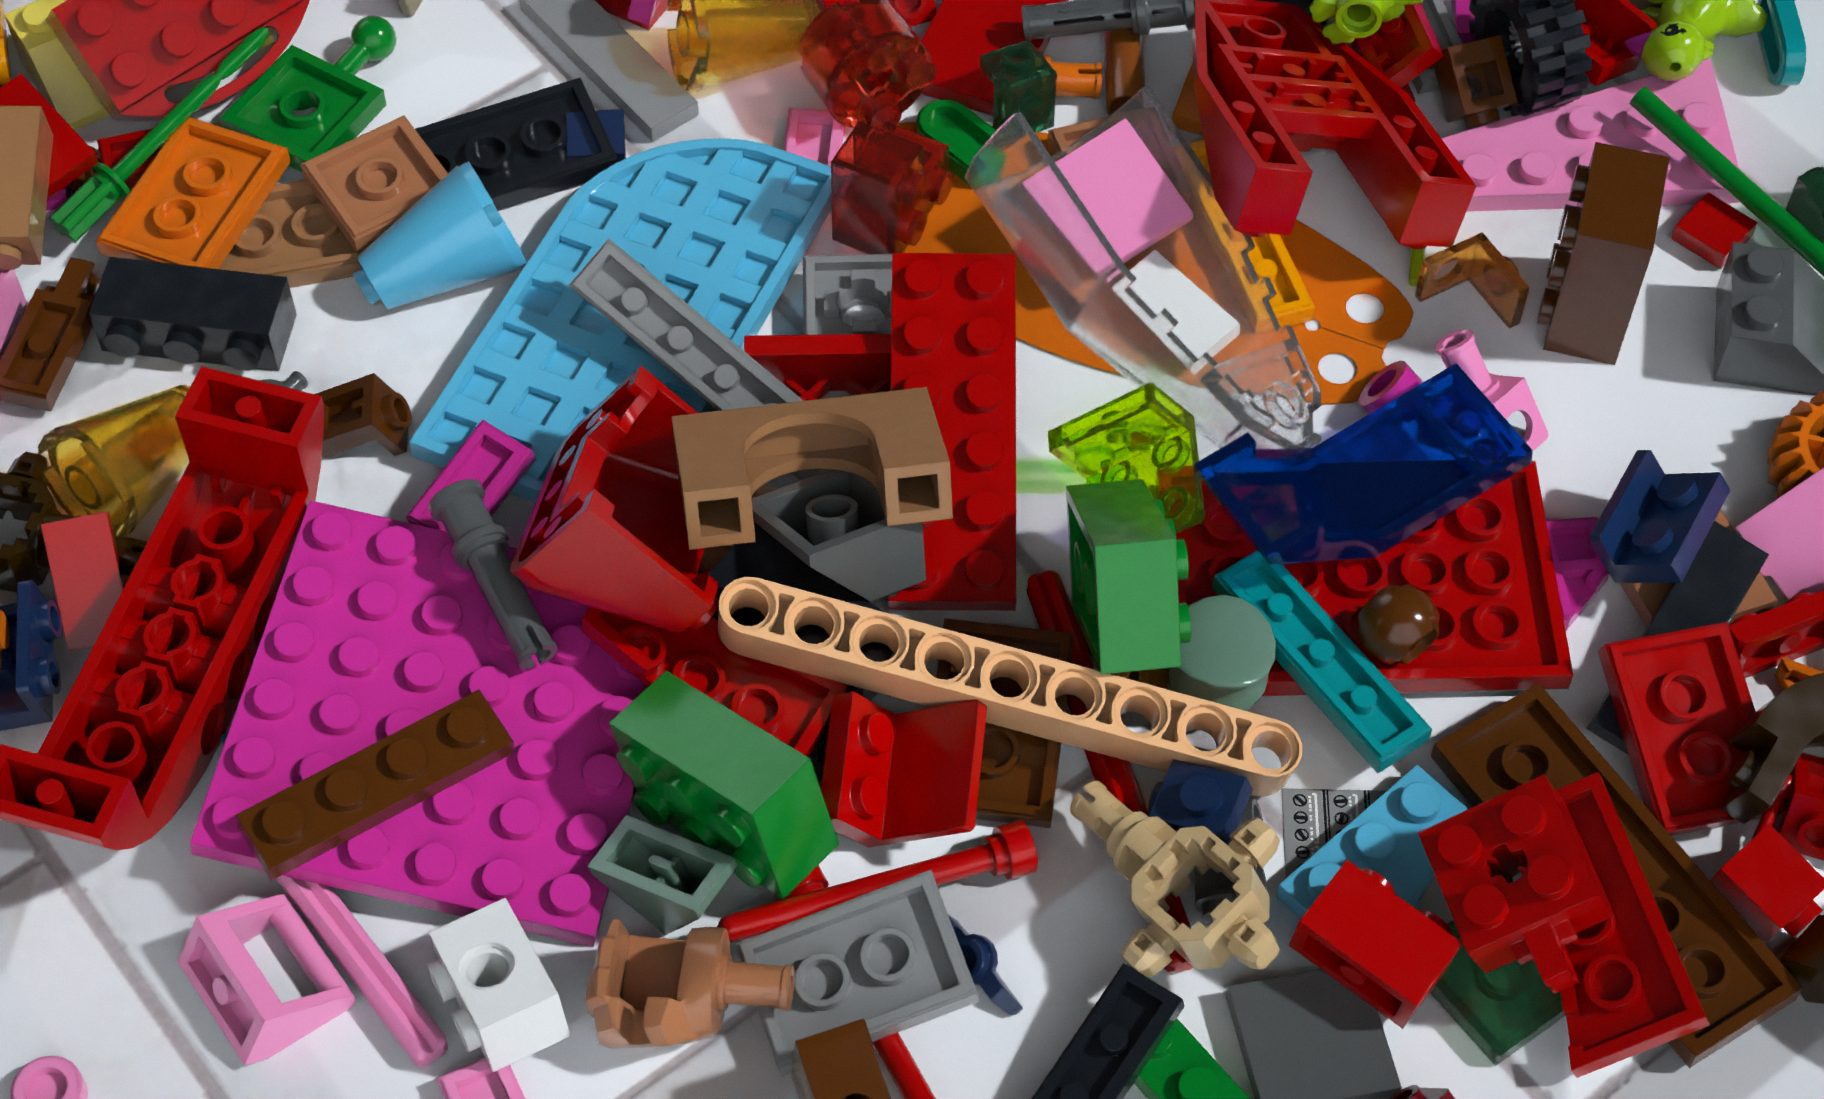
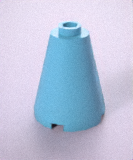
M469 161L453 168L357 256L362 268L354 272L353 276L370 305L381 300L388 310L518 271V268L527 264L521 249Z

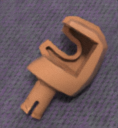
M613 919L606 936L599 941L594 968L589 973L586 987V1010L595 1019L600 1045L609 1048L663 1047L691 1043L718 1034L722 1026L724 1013L729 1004L779 1008L782 1011H789L793 1000L795 970L793 965L777 966L733 962L729 934L726 928H692L687 936V940L630 935L620 919Z

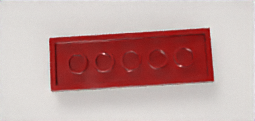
M892 253L891 391L927 387L950 460L953 519L923 522L926 581L905 588L897 595L888 598V610L1016 611L1015 254Z

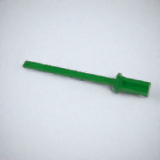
M268 28L258 29L241 41L219 64L214 75L209 76L193 88L112 169L103 163H96L92 167L93 174L49 216V220L56 226L55 229L63 237L66 235L73 243H76L119 199L125 200L130 193V189L125 181L210 98L221 80L235 73L254 55L266 40L269 33Z

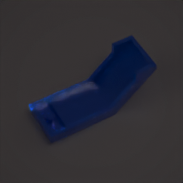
M1455 363L1313 448L1256 450V441L1248 432L1195 463L1194 471L1266 562L1272 565L1375 558L1530 465L1533 450L1460 366Z

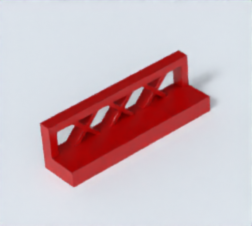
M891 334L744 336V351L803 401L821 399L829 391H846L852 396L891 390Z

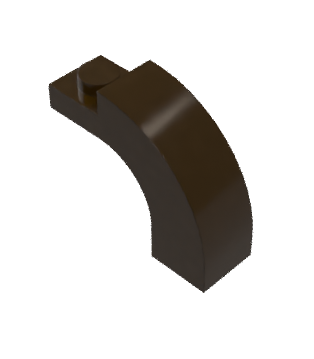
M1824 673L1805 678L1786 688L1749 716L1729 740L1730 744L1744 753L1727 776L1726 782L1733 789L1721 810L1742 824L1747 823L1772 806L1805 748L1824 747Z

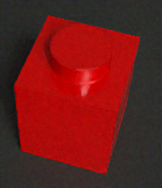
M1770 824L1764 827L1710 879L1719 892L1766 944L1782 929L1794 938L1823 911L1814 899L1824 890V877Z

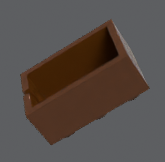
M1595 142L1589 166L1577 164L1568 200L1578 202L1577 206L1565 204L1557 240H1560V243H1554L1546 275V278H1549L1548 286L1556 288L1555 290L1545 288L1537 319L1538 324L1548 326L1543 350L1612 365L1616 364L1653 252L1670 157Z

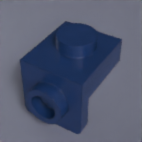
M1173 759L1164 781L1158 782L1152 790L1148 804V817L1158 816L1176 832L1180 828L1205 826L1228 845L1231 842L1229 835L1238 828L1253 788L1245 776Z

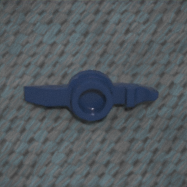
M948 914L974 985H980L989 999L1007 1014L1016 1015L1020 1013L1024 1008L996 971L998 957L994 944L985 936L969 934L955 918Z

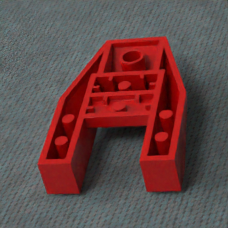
M1194 0L1195 14L1192 20L1194 90L1214 197L1234 231L1251 237H1262L1265 234L1290 235L1313 173L1300 152H1307L1312 148L1335 150L1399 244L1412 249H1424L1427 246L1452 248L1476 185L1407 92L1345 43L1332 44L1328 38L1323 36L1322 30L1324 26L1319 22H1314L1312 17L1297 5L1255 0Z

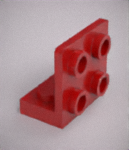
M855 692L833 695L821 792L834 831L869 848L972 831L976 820L987 706L973 699L894 714Z

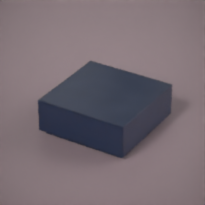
M623 109L596 111L618 158V162L626 159ZM566 112L567 158L587 157L600 153L601 151L583 112Z

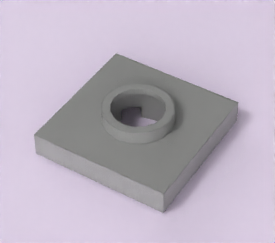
M892 254L802 256L804 335L891 334ZM864 304L878 308L884 314L885 321L876 326V319L869 321L852 319V326L844 323L842 317L848 309Z

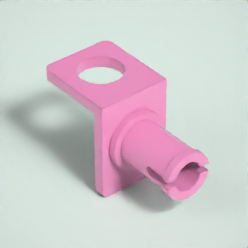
M1465 329L1454 331L1436 343V351L1441 356L1453 385L1430 403L1434 414L1481 419L1500 462L1522 461L1547 440V428L1525 378L1489 373L1475 343V336L1472 330L1467 332ZM1518 410L1525 417L1526 432L1523 439L1513 446L1507 440L1505 427L1509 416Z

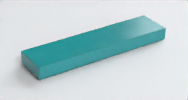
M1266 546L1261 547L1214 576L1212 589L1218 596L1228 595L1242 598L1258 608L1270 622L1276 641V661L1377 774L1429 741L1432 728Z

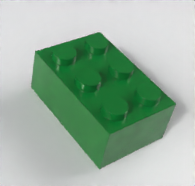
M1143 479L1066 486L1072 609L1100 673L1110 674L1181 667L1180 643H1189L1191 640V622L1188 605L1186 602L1179 603L1178 580L1188 579V553L1185 540L1176 539L1173 519H1165L1162 500L1152 497Z
M665 671L609 722L620 750L616 754L617 761L632 779L637 792L634 796V802L640 812L657 826L667 823L681 832L684 838L734 857L738 865L734 870V874L746 885L756 888L760 884L784 899L839 845L811 759L668 671Z

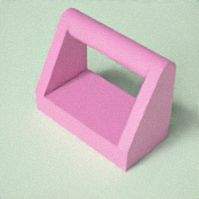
M279 894L196 916L177 961L244 1066L272 1057L344 1013L356 1001V997L286 894ZM274 926L318 993L281 1003L243 944Z

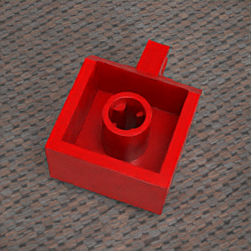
M1545 774L1418 832L1468 955L1485 973L1515 960L1520 965L1534 960L1543 982L1547 987H1550L1551 992L1554 994L1580 983L1565 945L1579 940L1578 932L1614 917V913L1567 805ZM1521 872L1522 876L1513 882L1512 878Z

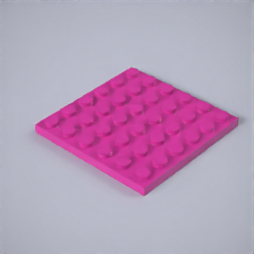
M310 500L190 841L192 855L265 871L237 827L236 814L480 690L513 739V754L283 874V876L461 917L506 897L524 931L594 947L609 888L595 878L587 866L623 818L629 815L636 791L631 777L622 769L617 761L616 754L620 750L609 722L648 687L582 632V618L590 608L589 606L533 590L524 582L522 584L551 639L555 641L558 651L552 659L542 665L539 664L534 654L531 658L535 663V667L532 669H521L472 571L456 564L451 553L454 544L448 532ZM508 546L506 553L512 563L518 548Z

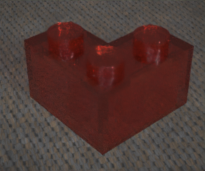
M858 121L831 161L832 240L867 254L903 253L908 245H917L924 233L927 215L935 204L941 206L946 201L952 188L954 174L948 171L949 145L887 121L881 129Z

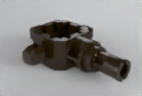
M24 452L13 461L7 473L0 472V519H3L6 511H11L14 519L27 521L24 529L28 536L27 539L17 537L13 545L2 544L0 548L1 590L17 593L18 582L31 579L37 586L43 584L50 566L41 524L76 518L75 516L61 514L57 509L53 497L47 488L51 478L50 466L47 458L41 454ZM114 536L122 575L130 576L148 541Z

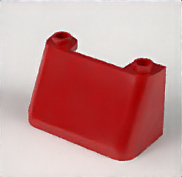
M640 365L573 428L558 448L512 561L510 572L533 590L670 632L680 633L688 627L696 631L703 627L719 606V599L716 597L718 581L706 572L697 575L705 548L689 550L671 416L695 414L698 412Z

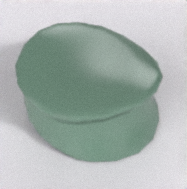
M1228 595L1205 597L1188 606L1191 622V640L1189 643H1180L1181 667L1168 668L1172 689L1175 692L1247 711L1263 695L1267 686L1269 671L1275 661L1276 641L1270 622L1258 608L1242 598Z

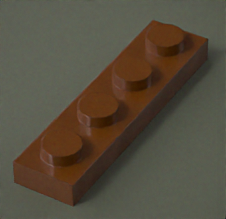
M477 690L236 814L237 827L272 881L513 754L514 741L481 691Z

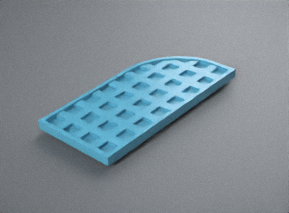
M722 138L682 141L655 147L632 155L600 172L574 193L555 219L409 441L412 456L445 468L483 419L533 451L536 460L510 494L536 503L554 456L564 439L584 417L640 365L698 413L711 412L714 407L575 292L569 284L609 238L744 351V336L758 334L801 262L802 256L807 252L845 188V171L767 144L749 140Z

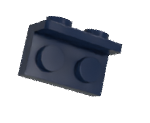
M1637 450L1590 534V542L1615 583H1682L1723 506L1730 488L1720 472L1665 474L1651 450Z

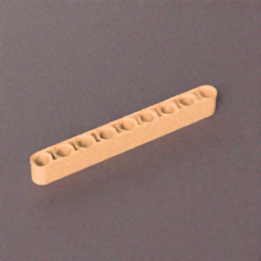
M742 577L733 580L724 588L719 598L718 633L721 642L728 650L741 656L928 707L976 699L987 706L986 723L1166 772L1174 759L1245 776L1253 788L1251 794L1253 796L1266 797L1281 790L1302 758V742L1298 733L1289 724L1278 719L1113 674H1101L1100 671L761 578ZM751 607L759 610L765 616V619L757 625L743 626L737 623L731 615L737 609ZM805 625H818L824 628L830 637L824 642L810 644L801 640L796 635V631ZM871 642H880L887 645L893 651L894 656L883 662L872 661L866 658L860 648ZM936 659L946 660L955 666L958 675L948 680L938 679L927 671L925 665ZM999 677H1009L1021 686L1023 693L1013 698L1004 697L992 688L990 682ZM1065 694L1074 695L1085 703L1088 711L1081 715H1069L1058 707L1055 699ZM1127 712H1137L1147 718L1151 724L1152 731L1135 733L1123 724L1120 716ZM1195 729L1208 733L1214 739L1217 749L1201 751L1195 748L1188 741L1186 732ZM1264 747L1272 750L1279 757L1281 768L1267 769L1259 765L1253 757L1252 749Z

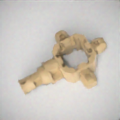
M1092 781L1083 786L1084 790L1094 798L1092 803L1086 800L1079 792L1076 793L1070 806L1071 815L1082 821L1107 843V853L1114 858L1115 869L1131 882V901L1148 924L1144 930L1138 927L1123 946L1120 956L1129 967L1148 978L1152 977L1172 961L1169 955L1174 950L1196 970L1221 968L1232 956L1249 968L1261 970L1266 968L1278 956L1280 948L1273 933L1264 925L1270 918V895L1254 870L1256 866L1263 869L1277 852L1280 839L1270 826L1258 817L1247 820L1229 835L1231 842L1226 845L1205 826L1180 828L1176 832L1158 816L1148 817L1142 811L1132 812L1099 781ZM1194 868L1202 875L1209 868H1212L1217 874L1221 871L1234 883L1232 888L1238 896L1232 903L1225 898L1210 913L1214 921L1208 928L1198 921L1190 929L1183 922L1179 924L1167 913L1170 907L1164 899L1170 893L1177 898L1192 882L1188 875Z

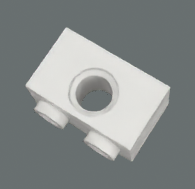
M506 897L428 932L437 960L426 964L435 989L443 1003L455 998L460 1009L451 1013L465 1048L468 1052H471L480 1047L493 1072L571 1036L559 994Z

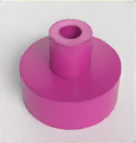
M1396 361L1382 369L1368 382L1362 390L1358 402L1376 422L1386 421L1396 415L1405 425H1410L1421 416L1424 410L1414 399L1421 388L1422 379L1405 361Z

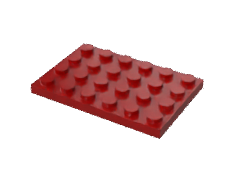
M1536 461L1160 470L1159 491L1165 519H1173L1176 539L1185 540L1188 553V579L1178 580L1179 603L1186 602L1189 606L1205 597L1218 596L1212 589L1214 576L1261 547L1266 546L1399 693L1527 690L1538 683L1544 689H1569L1573 678V670ZM1391 584L1397 586L1412 585L1428 594L1440 614L1437 638L1424 652L1407 664L1398 662L1386 664L1367 653L1357 635V628L1359 626L1357 616L1360 610L1373 596ZM1275 659L1269 671L1267 686L1262 696L1307 695Z

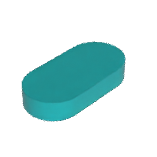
M1758 0L1757 4L1762 6L1767 14V24L1757 34L1768 76L1776 86L1798 85L1805 71L1806 43L1795 1Z

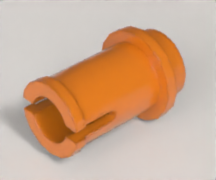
M1043 56L1042 61H1032L1030 95L1040 96L1041 101H1048L1050 96L1099 99L1102 89V74L1099 73L1102 71L1101 62H1051V56Z

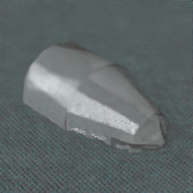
M1149 86L1142 87L1095 129L1053 156H1050L1021 112L1014 113L997 129L973 157L965 179L1070 336L1222 452L1292 461L1302 457L1321 442L1322 436L1315 432L1313 433V412L1321 406V390L1292 326L1284 325L1280 327L1269 300L1277 294L1270 278L1262 277L1259 280L1248 256V253L1255 248L1251 236L1234 231L1215 200L1211 176ZM1126 118L1192 210L1193 219L1123 263L1055 162ZM1152 251H1158L1240 323V335L1214 357L1205 352L1197 358L1171 331L1178 324V321L1165 308L1156 315L1129 287L1137 279L1129 270Z

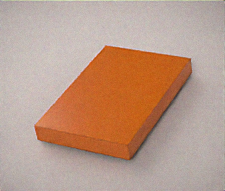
M190 117L167 139L95 240L99 253L107 257L219 269L291 163L288 148Z

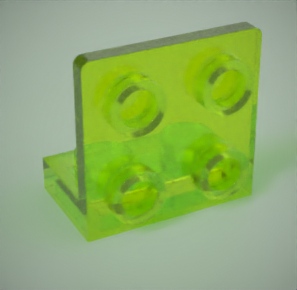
M1152 382L1048 431L1049 452L1084 477L1086 484L1143 479L1152 497L1162 500L1165 519H1173L1176 533L1204 520L1205 512L1194 416Z

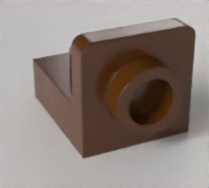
M375 373L316 393V395L322 396L324 403L323 458L373 440L378 441L394 456L407 452L408 427L411 425L412 420L409 405L400 393L395 392Z

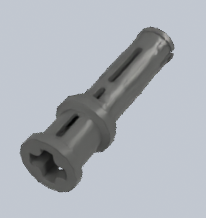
M1074 0L1032 6L1022 5V21L1026 42L1035 39L1083 35L1133 28L1134 34L1139 33L1140 36L1148 35L1150 29L1185 25L1188 30H1192V20L1195 14L1194 0Z
M465 479L455 482L433 496L428 504L429 512L434 520L442 521L454 544L451 553L456 564L472 571L517 658L516 661L519 667L524 670L534 668L535 663L531 658L534 654L539 664L542 665L554 657L558 647L555 641L551 639L521 580L510 572L512 563L506 553L509 546L508 534L504 526L495 524L483 502L485 491L480 481Z

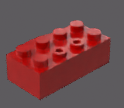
M67 0L53 8L45 20L112 119L152 121L162 120L179 103H172L166 99V88L188 83L213 73L223 59L248 35L263 27H269L276 31L277 40L267 53L251 69L236 80L215 90L196 112L221 103L254 82L278 59L289 45L301 24L310 0Z

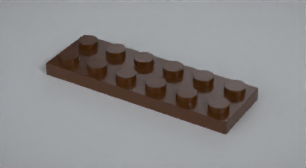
M1539 683L1434 743L1430 757L1472 807L1544 774L1554 788L1559 789L1599 772L1710 1023L1707 1027L1668 1042L1689 1068L1798 998L1803 987Z

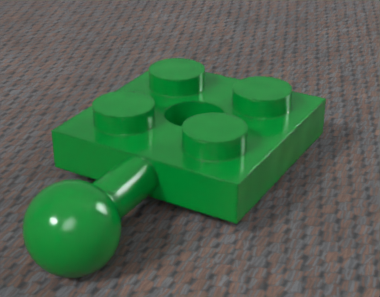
M367 16L360 19L351 31V46L333 65L291 45L220 118L222 127L288 148L291 159L289 166L302 172L300 164L355 139L387 105L384 89L355 76V74L368 61H381L391 55L396 46L394 28L387 20L379 16ZM311 107L317 108L314 113L308 116L297 117L291 115L294 110H306Z

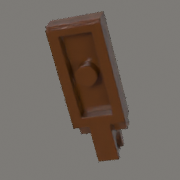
M71 257L56 287L47 286L44 290H35L0 359V401L52 411L93 327L89 311L101 281L97 278L94 270V262Z

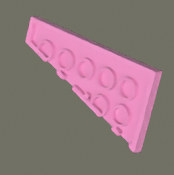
M1711 58L1702 61L1692 75L1679 81H1665L1651 75L1581 96L1580 99L1574 100L1571 103L1524 117L1520 114L1441 138L1476 185L1466 212L1564 209L1565 204L1577 206L1578 202L1568 200L1577 164L1589 166L1595 142L1670 157L1661 206L1694 205L1708 192L1725 203H1739L1734 196L1629 104L1633 96L1646 86L1738 167Z

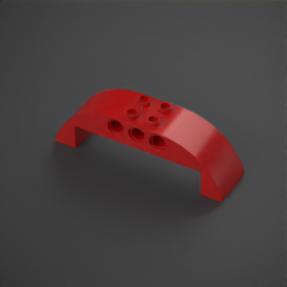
M203 366L200 367L175 414L190 462L42 746L36 754L0 744V819L117 851L134 848L152 838L174 817L186 802L211 762L221 742L220 736L226 732L238 707L309 501L316 500L324 435V403L322 396Z

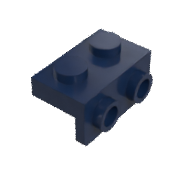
M32 579L18 582L17 603L0 606V610L7 617L10 628V645L7 649L2 650L0 731L52 722L53 695L59 694L61 690L60 671L54 658V639L60 638L62 633V623L58 607L53 600H46Z

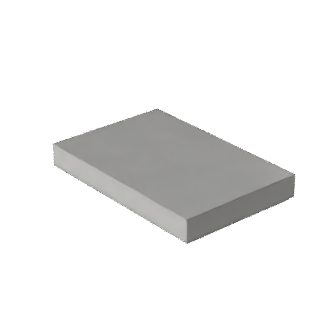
M932 870L925 871L790 922L772 931L736 943L741 960L744 963L777 966L793 965L794 993L790 1010L782 1011L779 1008L757 1006L778 1070L782 1076L792 1073L794 1046L797 1040L864 1018L871 1040L874 1042L980 1001Z

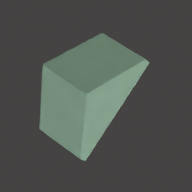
M626 815L587 867L595 878L664 935H667L700 919L738 865L734 857Z

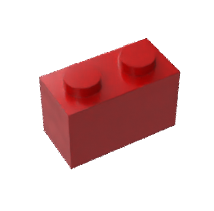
M1346 860L1300 919L1288 946L1400 1028L1404 1029L1447 971L1463 942L1453 936L1449 925L1439 916L1427 910L1418 911L1397 896L1392 885L1382 875L1371 869H1360L1349 860Z

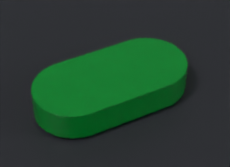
M937 100L928 103L919 111L916 119V138L919 145L964 182L976 188L991 189L1003 185L1011 178L1014 172L1015 150L1012 143L966 106L953 100Z

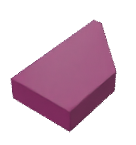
M1598 517L1546 521L1566 631L1605 585L1610 575L1590 542V534L1598 521Z

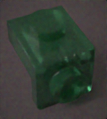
M1030 41L1009 45L981 55L980 68L994 84L993 128L1009 141L1054 127L1057 72Z

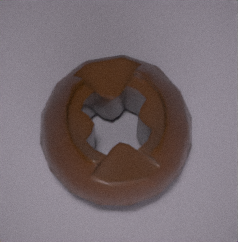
M1408 584L1403 586L1388 585L1373 596L1363 606L1357 616L1359 624L1357 635L1368 654L1386 664H1393L1395 662L1407 664L1424 652L1439 634L1438 622L1440 614L1428 594Z

